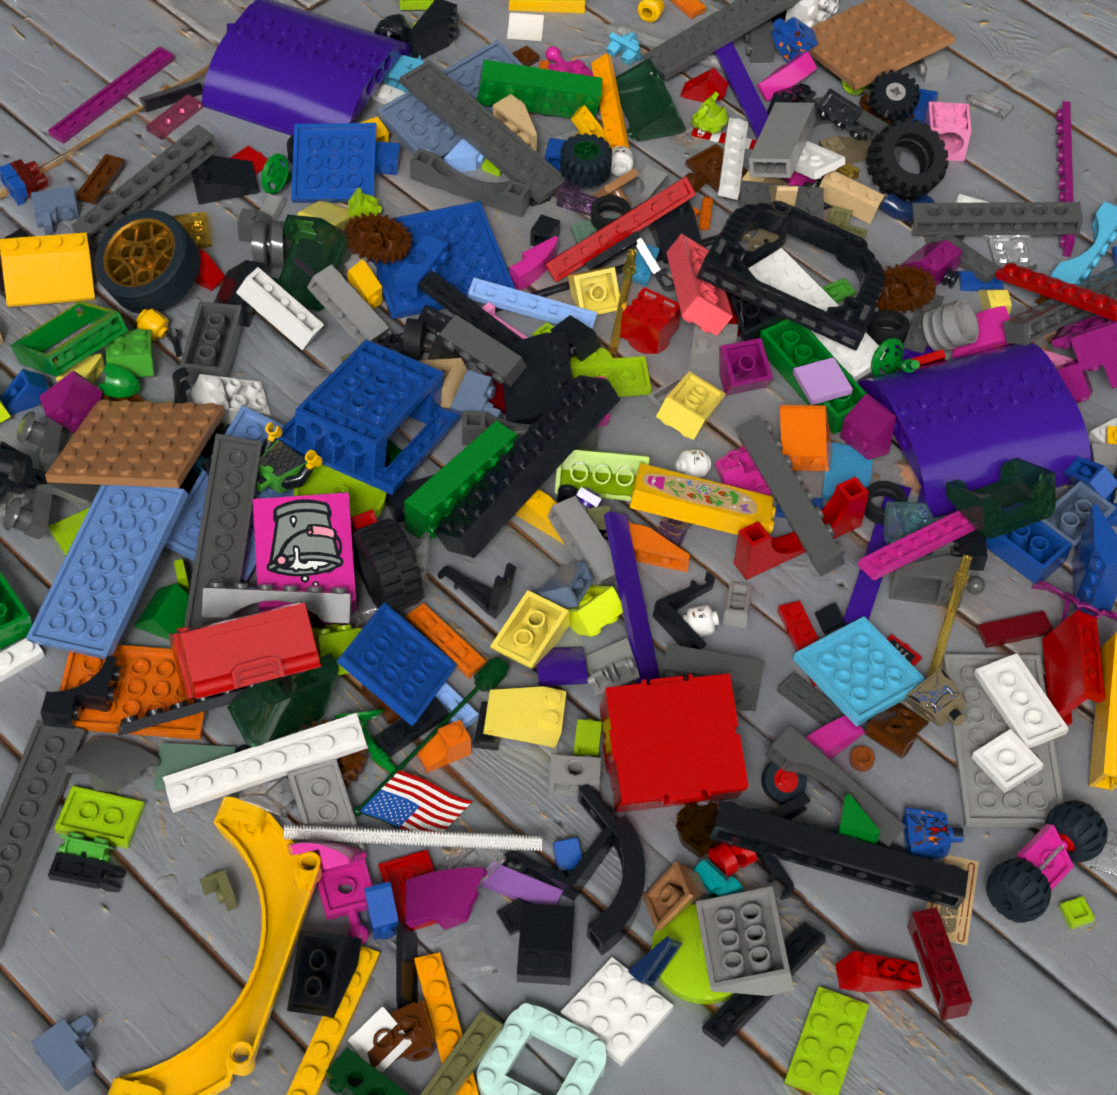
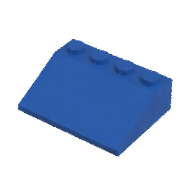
M1094 504L1090 510L1072 560L1073 595L1077 596L1080 600L1090 603L1099 611L1102 609L1111 611L1117 597V534L1099 506ZM1082 608L1081 611H1080V612H1083V613H1086V614L1095 616L1094 614H1092V613L1086 611V610L1083 609V608Z

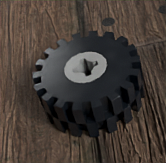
M894 69L889 70L888 74L884 71L880 76L877 75L867 97L869 98L867 101L868 106L871 105V113L876 112L875 117L879 118L881 116L883 117L882 121L886 122L888 119L892 123L895 120L902 121L904 118H910L913 115L920 100L921 91H918L920 88L919 84L914 85L916 82L915 78L909 79L910 74L907 72L903 75L901 74L902 70L894 73Z

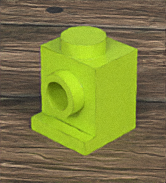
M357 188L348 200V216L354 217L357 215L361 217V213L369 216V212L377 216V213H381L382 206L378 205V199L362 193L361 188Z

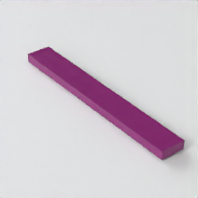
M159 46L48 130L49 136L63 144L173 62L175 60L174 54Z

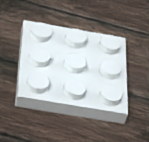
M611 957L560 1012V1017L596 1035L606 1045V1054L620 1066H623L673 1011L674 1005L650 986L636 980L628 973L627 968Z

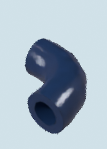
M891 193L879 208L896 220L911 222L912 203L935 202L926 194L920 195L914 201H905Z

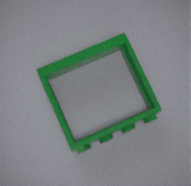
M79 301L10 346L19 364L58 377L128 330L118 311ZM80 307L82 312L79 311L77 313L75 309ZM87 323L91 324V326L48 354L42 353ZM54 357L57 359L55 362L52 361Z

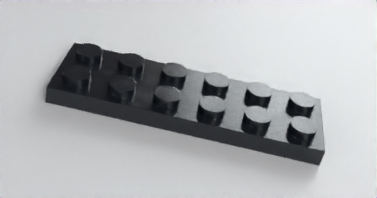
M256 683L244 686L239 691L233 689L218 693V697L212 698L210 695L193 699L194 704L187 705V701L172 704L169 706L170 710L163 712L162 708L151 710L145 713V718L138 719L137 715L123 718L120 720L121 724L116 726L118 736L257 697L269 693L267 683Z

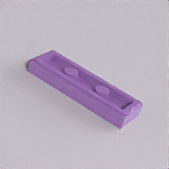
M493 861L487 871V876L482 880V887L513 900L519 898L523 903L558 905L563 895V890Z

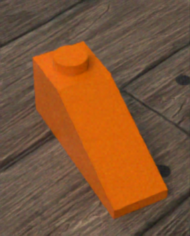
M628 523L636 562L688 572L690 560L688 553L650 527Z

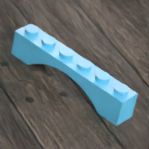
M1104 201L1096 212L1091 227L1094 234V244L1082 255L1060 262L1051 274L1052 278H1058L1063 282L1075 285L1089 279L1092 268H1097L1101 255L1105 256L1110 247L1109 244H1114L1117 239V206Z

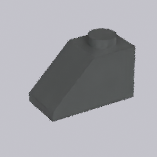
M242 208L237 222L239 241L251 242L254 221H265L268 226V235H270V226L274 220L263 211Z

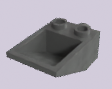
M943 555L907 564L896 569L889 599L959 609L964 590L967 589L969 593L974 595L980 594L985 589V582L979 576H972L967 579L968 558Z

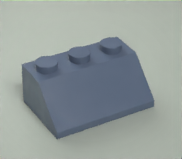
M1079 481L1038 519L1072 543L1071 548H1075L1079 544L1092 505L1097 504L1106 519L1117 507Z

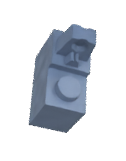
M73 186L31 193L37 227H44L45 235L53 234V225H59V221L79 218Z
M471 370L466 371L450 407L452 412L460 415L459 419L463 420V411H486L495 417L502 418L501 410L493 408L494 405L489 403V399H493L496 392L492 377Z
M585 561L566 564L559 567L554 577L549 579L544 587L534 590L533 593L565 609L577 607L594 581V578Z
M86 1014L74 1022L72 1020L66 1022L64 1019L60 1020L31 1042L36 1055L66 1092L94 1072L91 1063L94 1058L85 1046L82 1047V1043L86 1040L85 1036L94 1029L93 1022Z

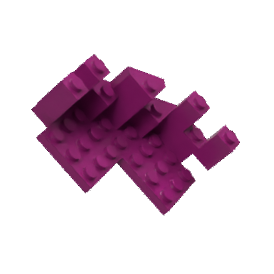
M1096 315L1061 327L1052 339L1054 348L1061 347L1062 349H1067L1073 346L1077 360L1060 365L1058 372L1076 400V403L1088 400L1093 392L1086 369L1092 372L1100 369L1103 364L1111 388H1116L1117 322Z

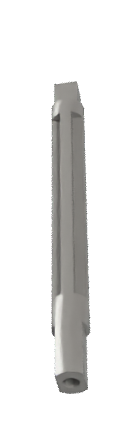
M611 22L608 25L607 34L610 35L613 32L622 37L623 34L628 35L630 32H634L637 34V41L640 42V45L651 49L667 41V39L615 22ZM710 54L696 62L710 68L714 67L716 70L723 72L714 54Z

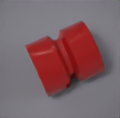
M720 843L708 851L710 861L727 877L738 872L739 868L743 869L757 860L756 852L725 843Z

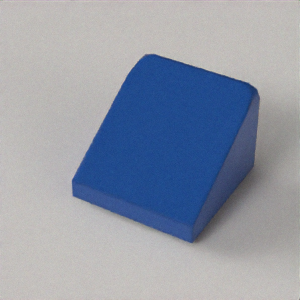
M577 837L553 843V854L558 871H573L581 860L582 854Z

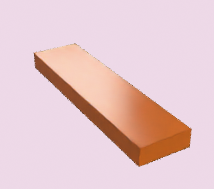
M424 602L405 615L406 621L457 664L456 668L468 679L473 677L487 662Z

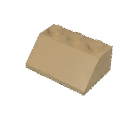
M836 171L827 173L819 188H824L825 203L852 210V216L869 224L873 221L886 197L884 194Z

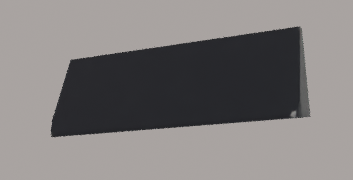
M192 80L140 97L139 101L146 112L201 95L202 88L200 82Z
M402 924L396 926V999L398 1009L413 1002L418 1003V975L414 964V958H418V938L414 932Z

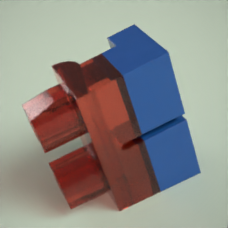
M20 159L0 166L1 182L18 206L26 203L25 198L31 196L32 192H38L40 189L48 187L47 178L44 173L40 174L39 167L35 161L25 164Z

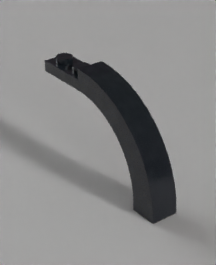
M585 784L579 788L578 802L601 830L604 828L612 832V844L617 852L622 869L621 886L613 902L599 917L587 925V938L603 956L625 936L636 919L644 891L645 858L640 839L626 815L617 820L614 811L611 808L607 809L602 803L599 793L596 790H592L588 784Z

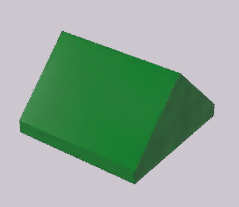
M177 583L157 589L134 624L135 628L169 640L168 634L177 632L176 629L184 627L189 594Z
M850 793L847 794L843 802L836 833L877 844L880 830Z

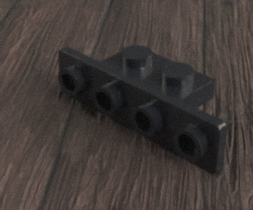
M829 88L820 103L802 92L799 93V97L802 99L801 103H815L818 115L824 119L831 118L834 120L833 124L841 130L844 128L851 131L850 135L858 141L860 139L865 141L868 139L864 132L853 126L863 112L861 107Z

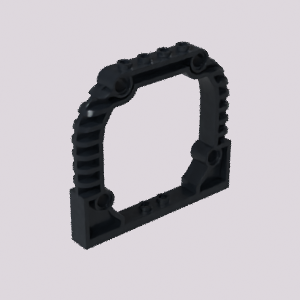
M778 200L773 201L771 204H747L734 210L728 217L719 235H717L697 275V278L855 351H857L865 335L885 285V274L882 266L875 259V255L867 248L868 244L863 238ZM763 228L775 234H780V232L784 231L835 255L842 265L854 270L860 281L859 292L856 298L845 297L841 306L828 307L827 311H824L746 275L748 269L742 262L745 250L739 243L743 236L751 230Z

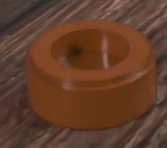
M855 747L850 754V765L857 771H868L874 765L875 754L868 747Z

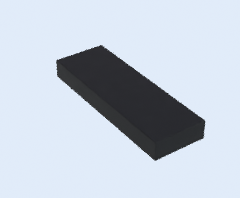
M435 696L413 726L401 718L374 736V739L384 752L391 757L441 723L449 715V712Z

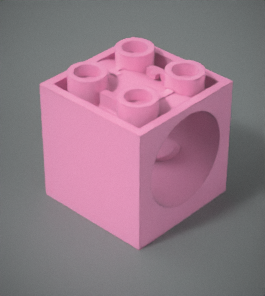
M929 102L924 125L927 123L931 126V130H936L940 134L938 137L940 140L943 139L946 145L944 149L948 151L949 157L946 160L965 161L971 135L969 104Z

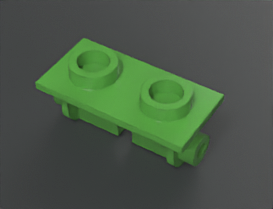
M69 832L68 837L59 836V838L65 839V843L59 846V853L82 857L83 852H87L86 858L105 861L109 864L111 855L108 854V851L116 850V848L108 846L109 841L94 838L93 842L85 841L84 835Z

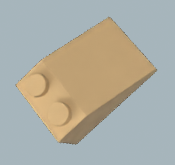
M512 94L493 104V115L537 152V133L525 104Z
M462 358L417 360L444 371L440 407L450 408L467 371Z

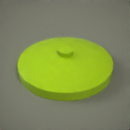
M322 464L318 467L313 466L310 478L307 479L302 487L294 488V496L349 493L350 519L371 509L374 511L377 519L386 504V492Z
M696 904L687 908L661 931L655 930L651 950L667 936L682 942V946L658 979L670 993L682 1000L696 1004L720 1003L730 999L735 994L714 992L710 989Z

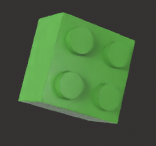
M151 329L127 331L106 345V362L128 370L135 377L154 376V349Z

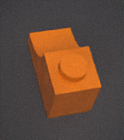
M461 720L439 728L437 734L416 756L425 772L428 773L471 755V738Z

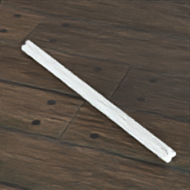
M284 824V839L286 838V840H295L296 838V840L310 841L312 839L314 841L315 839V841H327L328 839L331 842H340V840L343 842L344 840V842L350 841L354 843L357 840V843L359 841L360 843H372L373 841L376 844H385V842L388 844L389 842V844L395 843L396 845L398 843L400 845L402 842V845L404 843L405 845H414V843L417 845L418 843V846L420 844L421 846H430L431 843V846L434 844V846L441 847L443 845L446 847V844L447 847L449 845L450 847H459L460 844V847L463 845V848L465 846L466 848H471L472 846L475 848L476 845V848L486 847V849L488 846L489 849H491V846L492 849H501V846L504 849L505 846V849L508 848V850L510 848L517 850L518 847V850L521 848V850L528 849V851L531 847V851L533 848L534 851L536 849L537 851H542V836L540 839L539 835L537 839L536 835L535 837L532 835L531 838L530 835H528V838L525 835L524 838V835L517 837L516 834L514 838V834H512V837L511 834H509V837L507 834L506 836L502 834V837L501 834H499V837L496 834L495 837L494 833L493 836L491 833L489 836L488 833H486V836L485 833H483V836L482 833H480V836L478 833L476 836L473 833L472 836V832H470L469 836V832H467V835L465 832L464 834L461 832L460 835L459 832H457V835L454 832L453 835V832L450 834L448 831L446 835V831L444 834L443 831H441V834L440 831H438V834L436 831L435 833L432 831L431 834L428 831L427 834L425 830L424 834L423 830L422 833L420 830L418 833L417 830L415 833L414 830H412V833L409 830L408 833L407 829L406 832L403 829L401 833V829L399 832L398 829H396V832L394 829L393 832L391 829L389 832L388 829L385 832L383 828L382 832L380 828L379 832L378 828L377 831H375V828L373 831L372 828L370 831L369 828H367V831L364 828L363 831L361 827L359 831V827L357 830L356 827H354V830L353 827H351V830L349 827L348 830H346V827L344 830L343 827L340 830V826H338L337 830L335 826L334 830L333 826L332 829H330V826L328 829L327 826L325 829L324 826H322V829L319 826L318 829L316 825L314 829V825L312 828L311 825L309 828L308 825H306V828L304 825L303 828H301V825L299 828L298 825L295 828L294 824L292 828L291 824L290 827L288 824L285 827Z

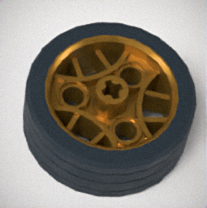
M157 210L138 211L117 221L103 236L96 250L94 261L95 274L99 283L123 308L139 314L144 309L149 310L151 308L160 312L178 303L194 285L200 267L199 249L192 237L173 216Z

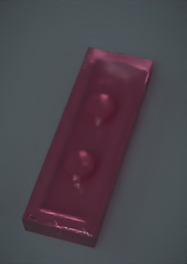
M189 94L185 95L146 125L147 131L162 140L203 108L202 102Z

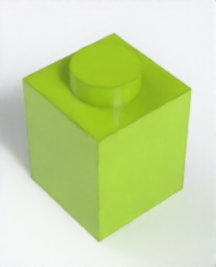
M577 719L574 756L583 757L590 755L598 758L602 722L592 719Z

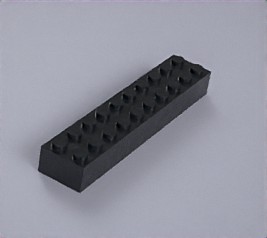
M583 375L574 378L571 385L558 395L557 400L544 410L543 415L529 426L528 431L521 438L514 442V446L500 457L499 462L492 469L488 470L484 478L470 489L469 494L455 505L454 510L440 521L434 533L448 551L475 558L621 400L608 379Z

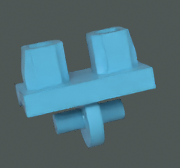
M611 32L609 35L610 43L606 48L607 53L612 57H616L619 52H622L621 61L628 66L635 60L640 62L643 57L640 55V42L637 41V34L630 32L628 35L623 34L621 37Z

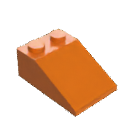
M780 405L783 456L786 454L789 456L793 467H791L792 471H829L832 445L826 406Z

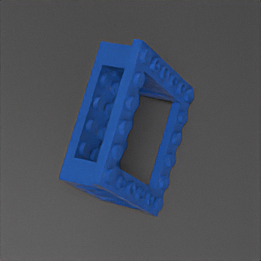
M366 339L295 409V416L282 427V435L279 438H275L274 441L280 440L304 457L309 450H314L322 458V465L393 495L459 422L460 415L440 407L444 371ZM407 417L425 423V427L386 468L387 438Z

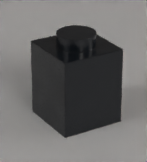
M541 214L531 229L530 245L535 247L554 236L559 237L560 221Z

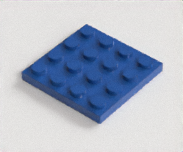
M376 123L294 124L292 203H316L318 201L348 202L357 188H361L362 193L375 197Z
M385 602L376 610L336 661L411 726L417 722L457 666L454 661Z

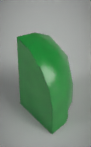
M111 363L106 364L103 370L106 373L103 383H99L102 394L110 397L125 398L135 395L141 390L139 381L131 372Z

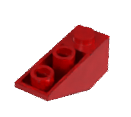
M852 951L835 964L839 989L856 992L919 989L922 987L918 963Z

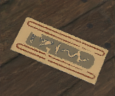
M948 855L944 857L942 864L957 866L959 869L968 871L966 897L957 910L927 902L926 909L937 907L950 942L967 945L979 861Z

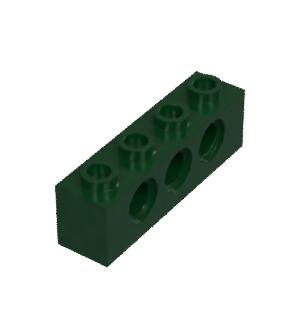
M348 1047L325 1071L327 1086L337 1095L340 1093L342 1095H410ZM353 1080H361L362 1084H360L359 1086H352L350 1085V1082Z

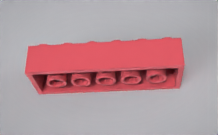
M681 233L666 252L681 316L687 322H694L699 325L704 332H711L717 336L733 317L726 291L697 278L709 250Z

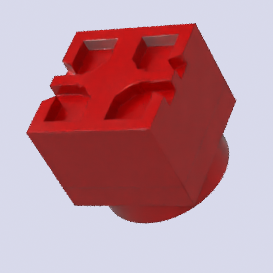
M643 287L637 294V298L632 300V304L628 305L622 312L620 337L627 340L633 349L643 354H658L664 351L669 346L671 337L679 328L681 313L679 303Z

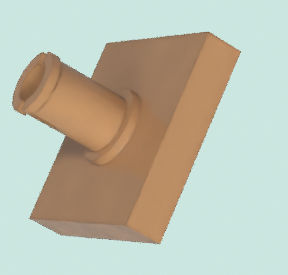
M636 169L630 170L587 198L591 206L596 199L606 195L619 196L625 199L629 206L632 205L622 191V186L639 175Z

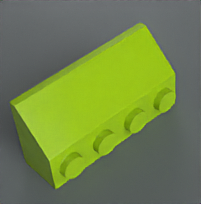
M577 447L557 468L554 494H558L560 486L567 484L575 486L578 491L581 487L587 486L606 497V499L631 501L639 464L649 465L650 454Z

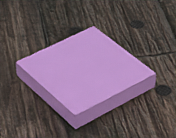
M834 357L793 369V375L811 405L852 394L853 389Z

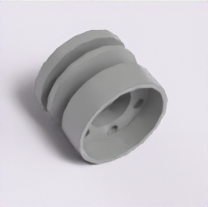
M957 300L946 304L945 307L939 306L936 309L927 310L924 314V334L928 344L934 351L944 350V352H947L948 350H954L956 347L973 344L978 339L979 327L977 317L969 303L964 300Z

